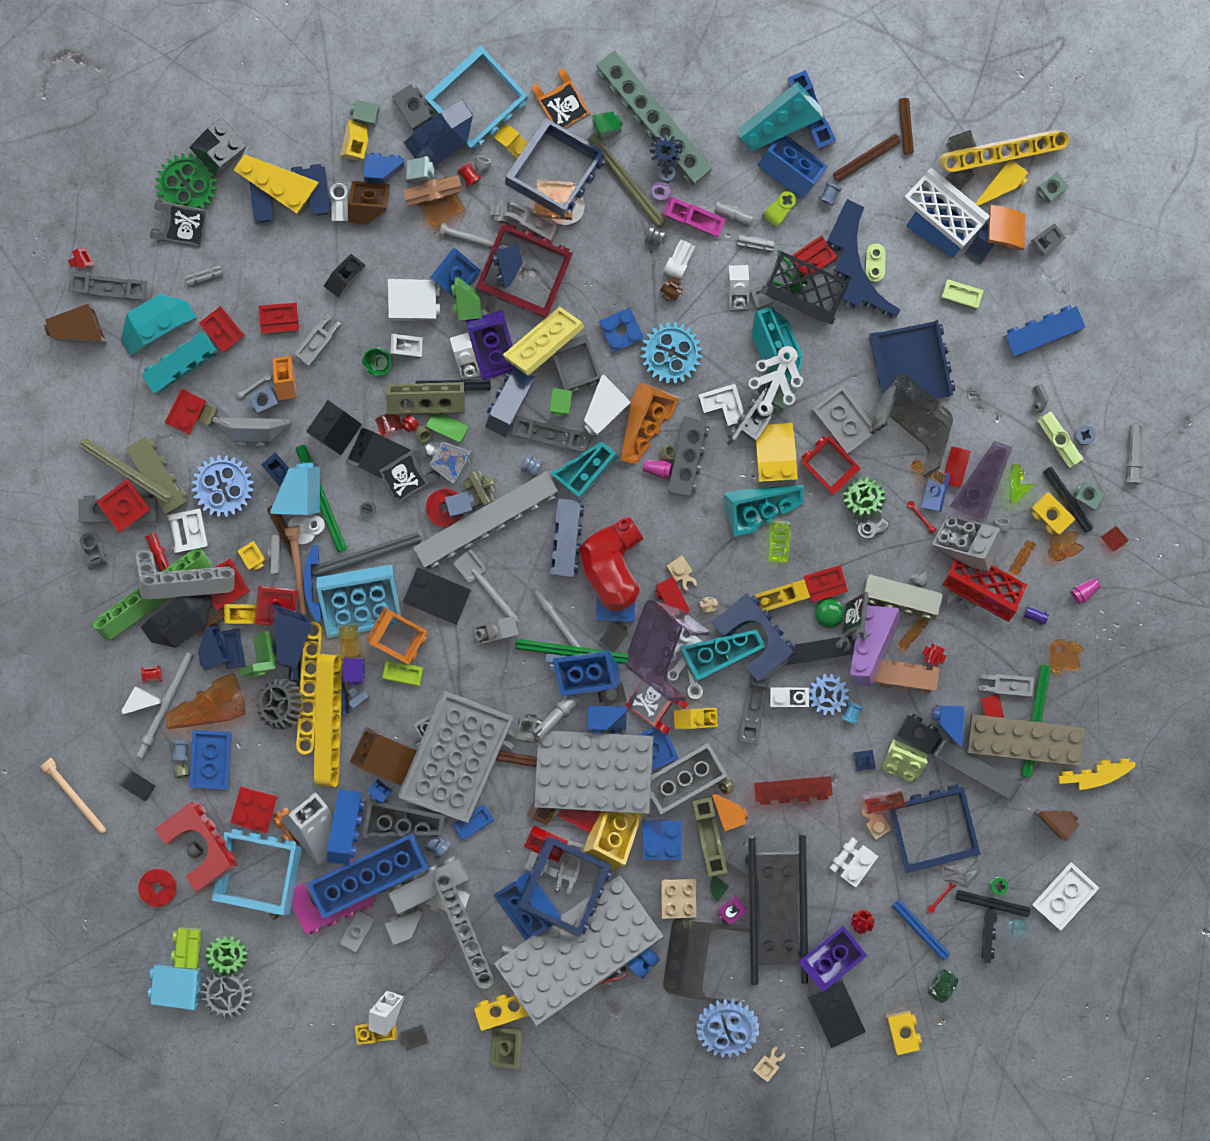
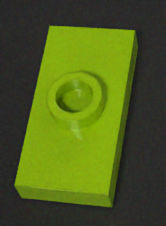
M386 660L382 679L420 686L424 667Z

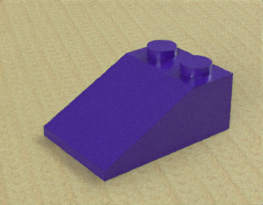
M503 310L483 315L479 319L466 320L482 379L506 374L508 371L512 372L515 366L505 360L503 356L513 346Z
M841 924L798 962L820 990L824 992L867 957V954Z

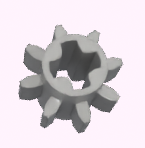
M496 201V206H491L490 214L494 216V221L508 223L506 213H514V209L510 208L511 203Z

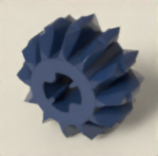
M664 135V141L658 136L657 141L659 144L651 143L656 149H650L649 153L656 154L651 157V160L659 159L656 164L657 166H660L663 161L664 168H667V162H670L672 166L675 165L673 158L677 161L680 160V157L676 154H681L682 149H675L680 146V142L673 144L675 141L673 136L670 141H667V135ZM663 147L671 149L668 156L661 154Z

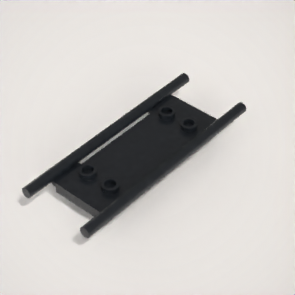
M799 835V853L758 852L756 854V837H748L751 985L759 984L758 965L799 964L798 961L808 953L806 835ZM797 876H799L800 941H798ZM757 877L759 891V942L757 926ZM801 966V984H808V974Z

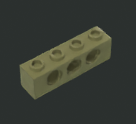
M464 382L387 384L388 414L401 415L413 413L418 415L421 413L439 414L451 412L456 414L465 412Z

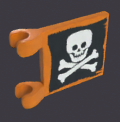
M561 69L558 75L564 84L545 95L539 84L533 85L532 91L549 120L565 128L590 112L566 70Z

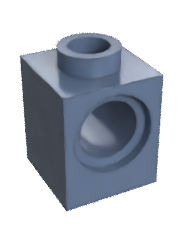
M271 386L249 396L251 400L248 403L252 411H256L258 414L280 405ZM259 397H267L268 402L265 406H259Z
M468 492L445 498L450 517L473 511L472 507L475 506L473 495H468Z

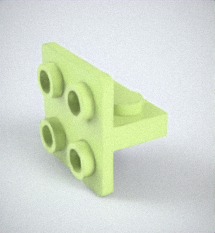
M893 739L881 769L908 782L916 783L927 765L928 754Z

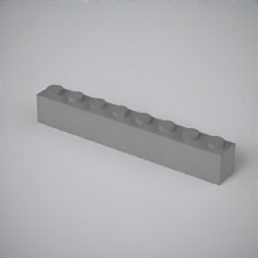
M546 471L413 548L424 568L429 566L432 569L440 564V559L444 557L449 559L456 555L455 551L459 548L467 549L473 545V540L477 538L482 540L490 535L489 531L494 528L498 531L507 526L505 522L508 520L516 521L523 516L522 512L528 509L531 512L540 507L539 503L543 500L549 502L556 498L555 493L558 490Z

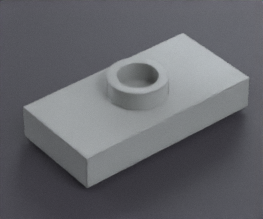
M272 535L271 548H268V560H271L272 574L280 573V535Z
M358 909L340 944L357 952L375 918Z

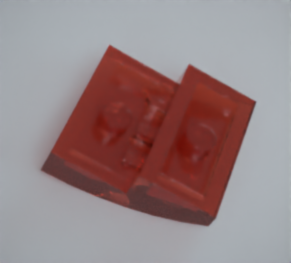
M900 788L862 795L868 814L906 807Z

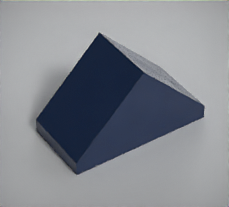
M985 222L965 252V255L979 264L983 262L994 246L993 243H988L987 222Z

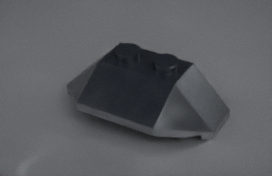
M210 594L178 597L148 619L141 626V629L151 643L177 648L207 626L213 598Z

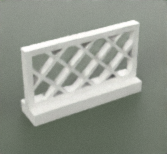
M930 168L902 199L961 249L983 227L990 217L933 168ZM922 184H923L926 188H928V189L930 190V192H928V191H923V190H922ZM919 196L920 202H915L910 197ZM924 196L932 197L933 203H925ZM936 197H939L945 204H938ZM926 208H934L935 215L929 214ZM939 209H946L947 215H940ZM951 209L957 212L960 216H952ZM941 220H948L950 227H945ZM953 221H961L962 228L954 227ZM966 222H969L975 228H967ZM956 232L964 234L963 241L956 236Z

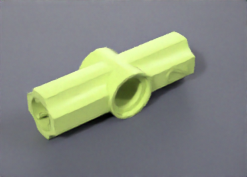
M1051 411L1037 420L1049 438L1051 445L1058 451L1068 468H1071L1083 459L1071 442L1069 435L1063 430ZM1057 435L1064 437L1065 442L1063 445L1056 443L1055 438Z

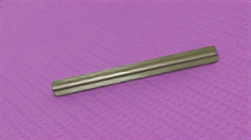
M595 133L587 138L588 142L605 151L604 160L607 166L656 227L661 226L664 223L663 217Z
M87 438L81 440L79 445L81 449L164 503L171 501L173 495Z

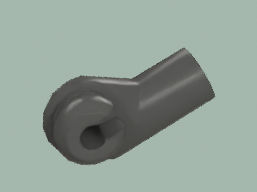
M1040 384L1033 387L1037 395L1032 405V409L1035 412H1042L1049 400L1043 385Z

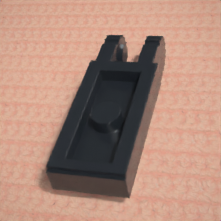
M990 908L984 913L981 961L984 963H991V959H994L995 956L992 940L996 939V928H993V924L997 922L998 917L996 911Z

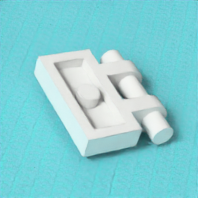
M852 837L848 843L844 844V849L839 856L833 859L834 863L830 869L836 873L839 867H842L844 871L840 876L857 887L879 856L864 845L859 850H856L854 847L858 841ZM852 853L855 856L847 865L844 861Z

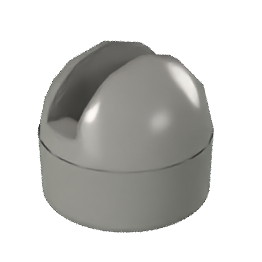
M477 156L475 168L478 171L479 168L482 169V172L487 171L491 160L484 156Z
M997 518L995 520V527L1000 528L1001 533L1002 531L1007 533L1010 529V520L1007 518Z
M925 572L917 573L911 577L916 587L927 584L928 580Z

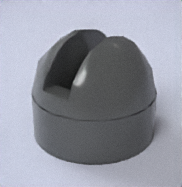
M371 501L363 502L360 505V513L365 517L372 516L375 512L374 503ZM364 505H365V506H368V507L373 508V510H370V509H367V508H363V507H364Z
M193 841L187 847V854L191 858H197L203 854V849L196 841Z

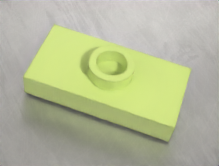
M947 279L941 298L978 309L984 290Z

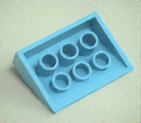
M392 564L317 577V592L327 638L371 631L384 607L402 616ZM392 617L387 628L400 626L403 623Z

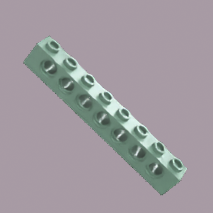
M615 50L597 64L598 70L596 72L602 80L606 79L610 83L608 87L615 95L619 94L621 96V103L627 110L630 108L635 113L633 115L634 119L639 124L643 123L647 128L645 132L651 139L655 137L657 140L659 136L664 141V138L659 133L661 130L667 129L671 134L667 141H670L673 136L675 137L673 144L680 142L683 150L681 154H676L680 157L679 161L673 158L675 162L674 167L676 169L679 167L684 172L682 176L688 183L692 182L695 185L712 171V167ZM618 70L622 76L619 79H613L611 73ZM631 85L634 91L631 94H626L623 91L624 86ZM643 100L646 106L643 109H639L635 106L636 101ZM651 114L658 117V121L654 124L647 120ZM665 147L662 148V152H663L664 154H665L666 152L669 154V151H671L670 148H669V149H666ZM688 158L693 159L695 165L691 168L684 165V161Z

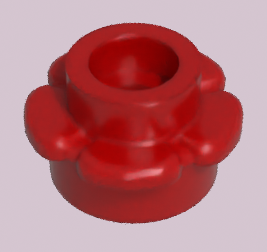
M408 415L402 419V427L407 432L417 431L416 428L419 426V423L412 416Z

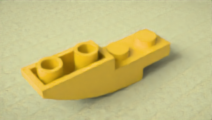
M1130 758L1118 759V763H1111V760H1101L1099 764L1094 765L1095 772L1093 773L1092 769L1081 770V774H1073V771H1062V775H1057V783H1077L1078 790L1099 787L1122 777L1136 765L1135 762H1130Z

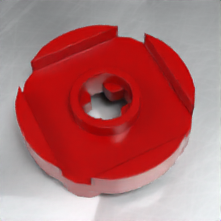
M447 488L439 489L433 492L427 499V515L434 524L447 527L457 523L462 518L463 514L450 517L449 511L441 512L442 508H440V505L446 503L445 498L458 494L454 490Z
M155 868L147 871L141 877L138 884L140 898L146 904L153 907L167 905L176 896L177 882L168 870ZM157 882L163 887V890H159L158 893L153 889V885H156Z

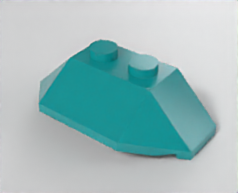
M158 294L126 314L121 341L131 357L197 317L187 301Z
M773 307L755 312L752 338L761 360L778 356L781 348L791 346L797 352L795 365L801 376L803 355L789 321L776 312ZM788 352L784 354L785 359H790ZM780 363L769 366L766 371L768 373L777 371ZM787 367L784 374L787 381L790 382L792 376Z

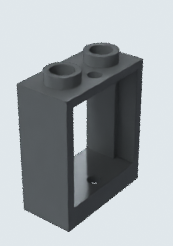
M587 335L569 340L553 354L564 390H570L574 393L581 390L580 386L587 384L588 387L599 384L598 380L601 379ZM585 345L595 376L568 385L557 354Z

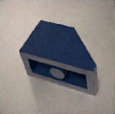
M218 625L205 628L197 654L204 671L216 669L232 661Z

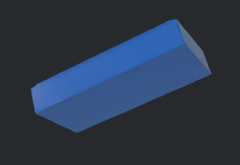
M485 804L472 812L468 823L459 820L452 824V826L463 841L494 821V818Z

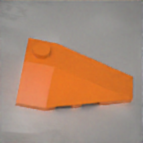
M638 383L631 400L620 460L637 464L650 446L649 442L655 434L658 435L664 421L671 418L679 397L654 386Z

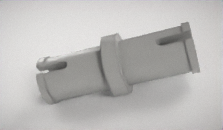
M718 201L714 210L715 213L730 218L729 220L731 221L736 220L749 227L754 218L753 214L751 215L739 210L737 206L732 207L721 201Z

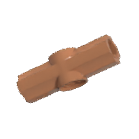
M459 175L442 180H430L422 183L420 186L403 190L407 206L426 201L434 202L443 199L445 196L463 192Z

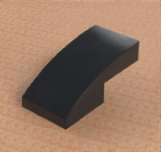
M122 763L111 778V780L145 802L156 786Z

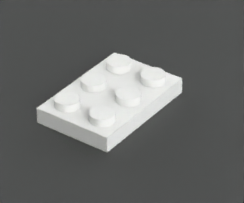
M1069 862L1032 905L1061 931L1097 892L1099 887L1072 862Z

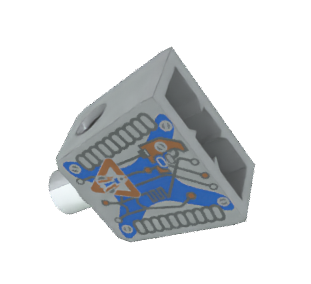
M442 442L439 448L428 443L426 446L427 452L425 453V455L433 458L430 466L454 485L472 454L469 450Z

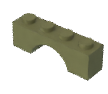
M710 796L692 800L708 876L728 873L712 798Z

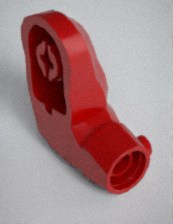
M630 516L599 530L579 546L587 579L602 606L610 611H621L630 607L636 601L640 592L639 583L631 575L623 557L626 550H631L644 539Z

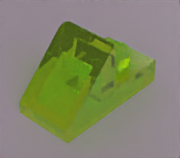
M1021 464L1011 465L1010 503H1016L1035 486V484H1020V480L1024 479V469H1021Z

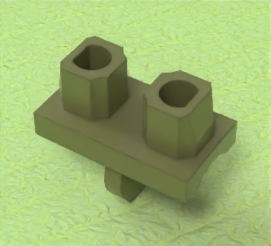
M480 470L470 473L469 477L463 481L467 490L475 487L478 493L473 496L475 506L487 505L495 501L491 494L495 492L493 484L497 482L495 478L490 480L487 474L482 476Z

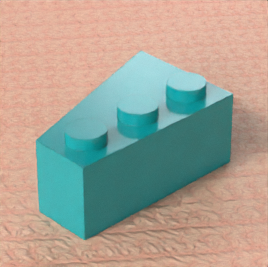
M600 442L550 474L582 501L619 456L605 443Z

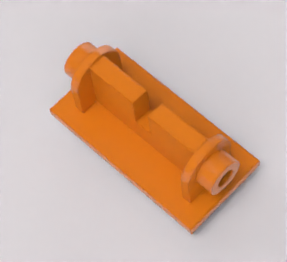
M286 807L280 813L273 814V822L277 829L280 828L283 834V842L291 840L295 841L298 845L300 843L281 822L282 819L291 813Z

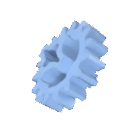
M823 674V679L816 677V684L810 683L813 689H809V693H812L809 700H813L811 707L817 706V712L822 709L823 715H826L827 711L834 715L835 709L840 712V706H846V703L843 701L844 699H849L848 696H845L849 689L843 688L846 682L840 683L841 677L838 676L836 679H833V674H830L829 678H827L826 674ZM831 681L834 682L836 685H834L833 687H828L825 684V682ZM819 686L821 690L820 696L816 698V689ZM824 688L828 691H833L831 694L833 701L829 698H824ZM841 690V698L838 702L836 696L837 693ZM829 702L832 707H824L820 704Z

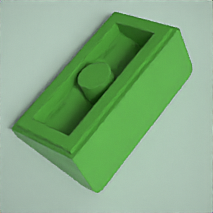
M432 413L426 425L427 428L459 443L462 442L469 427L442 413Z

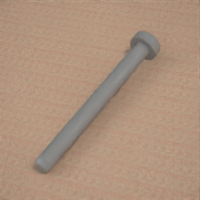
M442 223L439 236L442 237L445 234L492 248L494 243L493 240L449 228L445 223ZM500 243L498 249L510 247V245Z

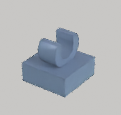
M546 654L545 661L551 662L550 672H555L553 659L566 656Z
M355 687L348 690V693L353 698L348 702L352 708L357 707L369 697L366 691L359 693Z

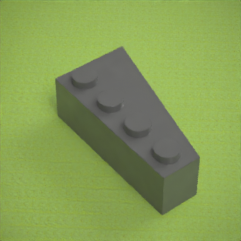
M370 798L362 838L406 836L412 833L416 836L441 835L446 815L424 807L385 800L381 803Z

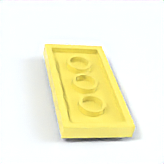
M559 306L505 352L503 356L505 360L528 376L585 327L580 320Z

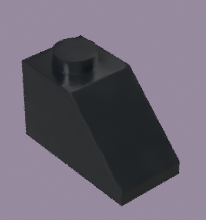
M350 254L331 273L324 287L339 298L350 287L366 265Z

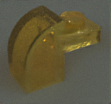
M358 624L339 626L338 638L341 644L342 657L362 656Z

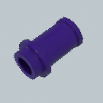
M1028 606L1023 617L1039 622V625H1045L1049 614L1046 611L1042 612Z

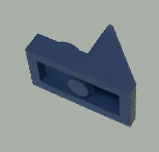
M275 452L261 466L281 488L289 467Z

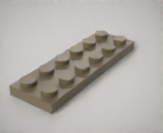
M971 714L967 753L1081 766L1085 728Z

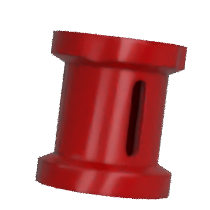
M471 162L457 171L466 181L467 188L481 180V176H478L472 168Z
M161 665L153 668L141 667L142 683L146 684L148 681L162 682Z

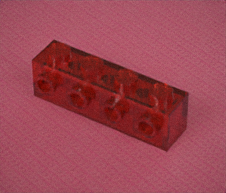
M830 775L753 782L755 802H759L760 805H769L774 800H779V804L790 803V799L797 798L798 802L809 801V797H817V800L829 799L828 796L833 795Z

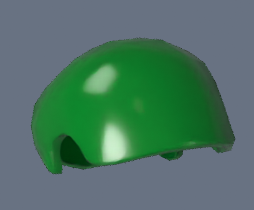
M376 347L370 348L364 353L362 364H364L369 374L379 377L386 375L391 370L393 359L387 350Z
M831 597L818 602L815 609V618L819 625L825 628H834L843 620L844 609L839 600Z

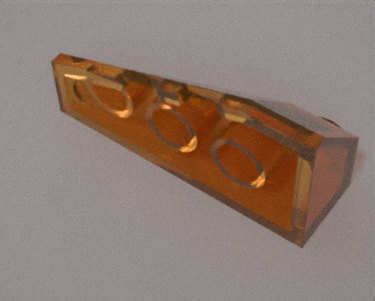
M231 673L216 679L211 683L212 686L204 692L202 690L197 692V697L189 702L184 701L166 713L167 729L225 722L245 715V699L235 674Z

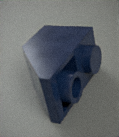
M519 245L494 250V255H492L494 266H498L499 270L497 274L498 283L503 288L510 286L523 264Z

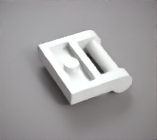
M201 509L167 515L175 547H173L174 553L208 547ZM178 519H183L187 545H182Z

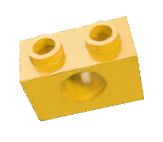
M1046 492L1030 508L1033 511L1031 515L1038 522L1042 520L1046 524L1044 528L1051 535L1054 533L1056 536L1060 535L1075 520L1049 492ZM1048 510H1053L1056 513V518L1053 521L1049 520L1046 516Z
M909 1010L888 1015L887 1020L896 1054L901 1055L920 1050L919 1045L922 1042L920 1034L915 1032L914 1026H917L915 1015H911ZM905 1027L909 1028V1036L901 1037V1029Z

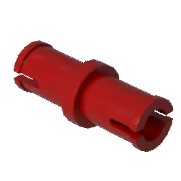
M154 532L151 533V536L149 534L145 538L153 553L158 571L161 572L164 568H168L169 564L164 554L165 549L161 547L156 535L157 533Z

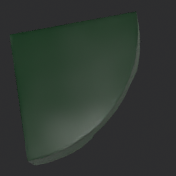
M712 876L710 890L713 897L719 901L729 885L717 876Z

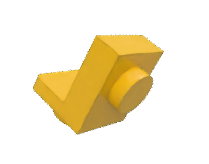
M255 541L238 550L248 570L253 569L255 572L264 566L263 562L266 559Z

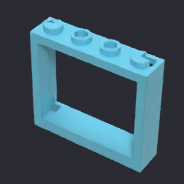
M481 45L424 97L438 114L443 112V109L435 101L481 58L487 62L519 97L472 141L468 139L466 145L471 150L481 147L485 142L483 139L488 135H494L499 130L498 126L502 122L507 123L513 117L512 113L516 109L521 110L527 104L526 100L528 99L522 89Z
M232 829V832H224L223 838L226 841V847L231 852H234L235 841L240 840L291 851L281 905L226 894L229 873L215 883L212 901L279 915H290L302 846H297L296 842L291 840H285L284 843L278 842L279 838L267 836V839L260 838L261 834L249 833V836L243 835L242 830Z

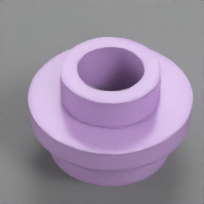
M658 181L652 186L651 192L655 199L665 200L669 197L671 190L666 182ZM658 188H663L664 193H660Z

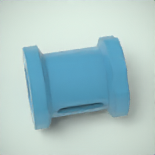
M848 701L845 715L841 716V719L857 725L858 722L856 720L864 707Z

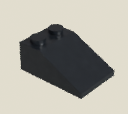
M417 567L402 603L457 625L471 589Z
M842 979L833 983L824 992L817 990L807 995L831 1048L866 1032Z

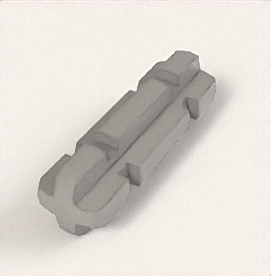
M739 235L737 245L742 247L747 245L748 248L759 250L764 248L765 251L772 252L775 241L768 239L764 241L762 238L751 236L746 238V235Z
M220 266L212 267L211 270L206 269L197 272L195 275H187L185 280L188 286H192L196 282L201 283L211 280L213 277H220L223 275Z

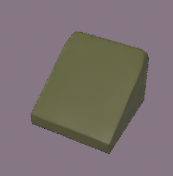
M206 404L198 421L210 427L213 423V418L218 413V409Z

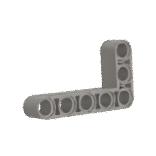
M140 549L135 553V570L140 595L144 599L217 594L234 590L235 571L230 567L156 573L153 553L150 550Z

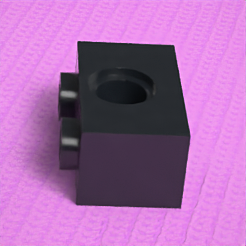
M912 714V716L906 715L895 734L930 755L941 737V734L938 733L939 729L930 723L928 726L921 723L923 719L915 714ZM918 727L924 730L922 738H916L914 735V731Z

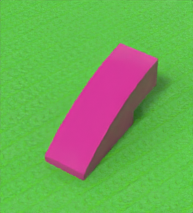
M668 197L661 214L716 237H719L726 220L674 197Z

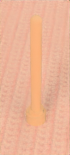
M52 758L48 759L39 768L43 773L46 772L54 778L100 834H104L106 828L59 774Z

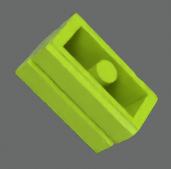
M178 927L177 931L173 932V943H176L175 951L172 950L171 962H174V967L192 969L199 967L202 929Z

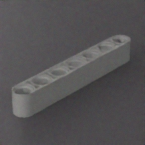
M443 867L438 868L433 873L437 891L476 984L482 989H487L493 984L489 965L449 870ZM441 877H447L445 881H438ZM447 894H454L451 898L445 897ZM460 910V913L452 914L453 911ZM462 926H467V929L459 930ZM468 943H474L471 947L466 946ZM475 959H481L480 962L473 963ZM482 975H487V978L480 979Z

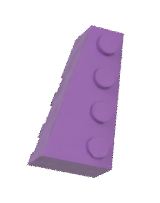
M867 606L864 627L867 639L864 642H860L861 637L859 636L855 640L850 673L852 684L872 686L881 666L883 656L888 650L887 647L890 640L895 634L897 624L901 620L899 608Z

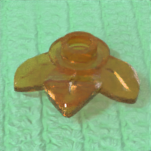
M1068 531L1063 536L1060 534L1054 535L1049 543V557L1054 561H1062L1066 556L1072 557L1079 553L1084 546L1075 543L1078 532Z
M1056 639L1050 644L1049 650L1052 656L1049 663L1055 674L1060 675L1064 667L1069 670L1080 669V661L1077 655L1084 650L1080 643ZM1057 645L1062 646L1061 652L1056 651Z

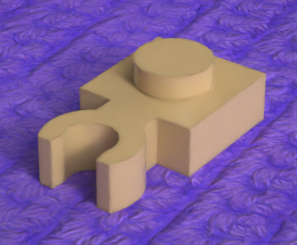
M683 555L666 565L676 582L682 579V586L685 591L689 590L686 586L688 581H692L695 586L697 585L696 580L688 575L693 571Z
M869 804L872 812L867 814L864 809H861V813L869 818V821L865 824L876 840L892 829L883 814L876 815L875 806Z
M776 1046L771 1049V1056L769 1058L764 1055L752 1069L766 1082L780 1068L776 1062L782 1061L785 1058V1053H782L779 1057L774 1055L778 1049Z

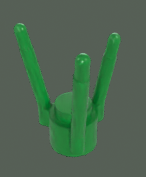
M783 257V259L785 260V262H786V263L790 266V268H791L792 265H791L790 260H789L788 258H786V257ZM797 269V272H798V274H799V277H800V278L804 277V276L798 271V269ZM789 272L784 273L790 279L789 282L797 280L795 275L792 276ZM773 280L772 282L777 286L784 285V283H781L777 280ZM806 280L801 281L804 289L808 282ZM798 282L789 286L792 294L794 292L801 293Z

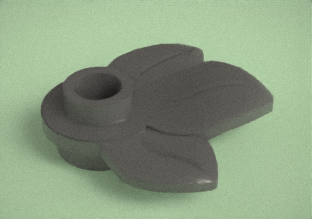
M877 509V515L872 512L870 518L867 517V514L860 518L859 513L856 516H852L853 522L858 526L857 532L861 538L871 539L875 534H880L887 530L890 521L882 518V510ZM864 527H869L870 531L866 532Z

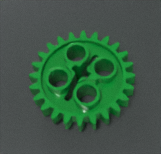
M182 153L180 159L174 155L173 162L167 159V166L161 164L164 171H157L161 178H155L160 183L155 188L161 190L157 193V196H163L162 200L206 209L204 206L205 202L211 205L209 197L215 198V195L211 192L217 190V187L213 186V184L218 181L217 179H212L215 175L209 172L210 170L205 167L202 161L199 162L200 159L197 156L193 159L192 153H189L188 158H186L184 153ZM187 166L193 167V173L188 176L184 175V169ZM176 170L189 182V186L195 192L197 198H194L184 186V183L176 174ZM170 178H177V185L170 187L168 185ZM197 182H204L203 190H195ZM182 193L189 194V199L186 202H180L179 197Z

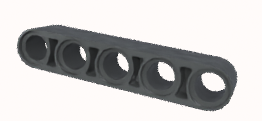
M939 738L931 752L932 756L1011 801L1021 786L1019 782L942 738Z

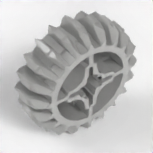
M211 972L213 979L207 976L205 979L209 984L202 983V986L207 989L200 991V994H206V997L201 998V1002H208L203 1007L205 1009L209 1006L212 1008L208 1012L209 1014H212L215 1010L217 1012L215 1018H219L220 1013H222L223 1020H226L227 1014H229L230 1019H234V1012L237 1016H240L241 1011L239 1009L247 1010L243 1004L250 1005L251 1003L250 1000L246 999V997H252V993H247V990L252 989V986H245L249 979L247 978L242 981L243 973L239 976L232 973L229 977L226 976V973H223L220 977L216 972ZM226 978L234 980L240 987H230ZM220 979V991L211 994L214 982ZM224 988L228 989L230 992H233L228 996V998H225V996L223 997L222 995H220L224 992ZM242 993L240 1003L233 1008L232 997ZM213 1000H222L227 1009L217 1006Z

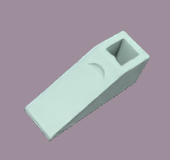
M429 157L407 161V182L424 183L434 179V167Z

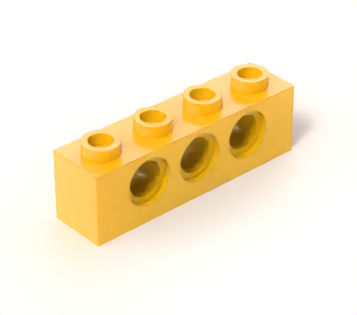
M507 994L499 995L492 1002L488 1000L478 1002V1006L474 1008L481 1031L529 1016L515 994L508 997ZM517 1001L520 1005L519 1009L511 1010L508 1005L509 1002ZM497 1006L501 1009V1014L493 1016L490 1009Z

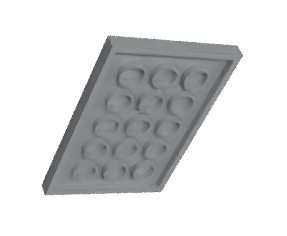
M443 690L398 797L468 823L513 717Z
M549 731L538 741L535 807L649 814L654 736Z

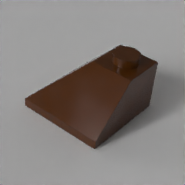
M352 181L348 201V223L368 224L385 212L390 184Z
M1037 809L1034 811L1065 842L1080 825L1077 822L1079 818L1071 810L1069 812L1066 810Z

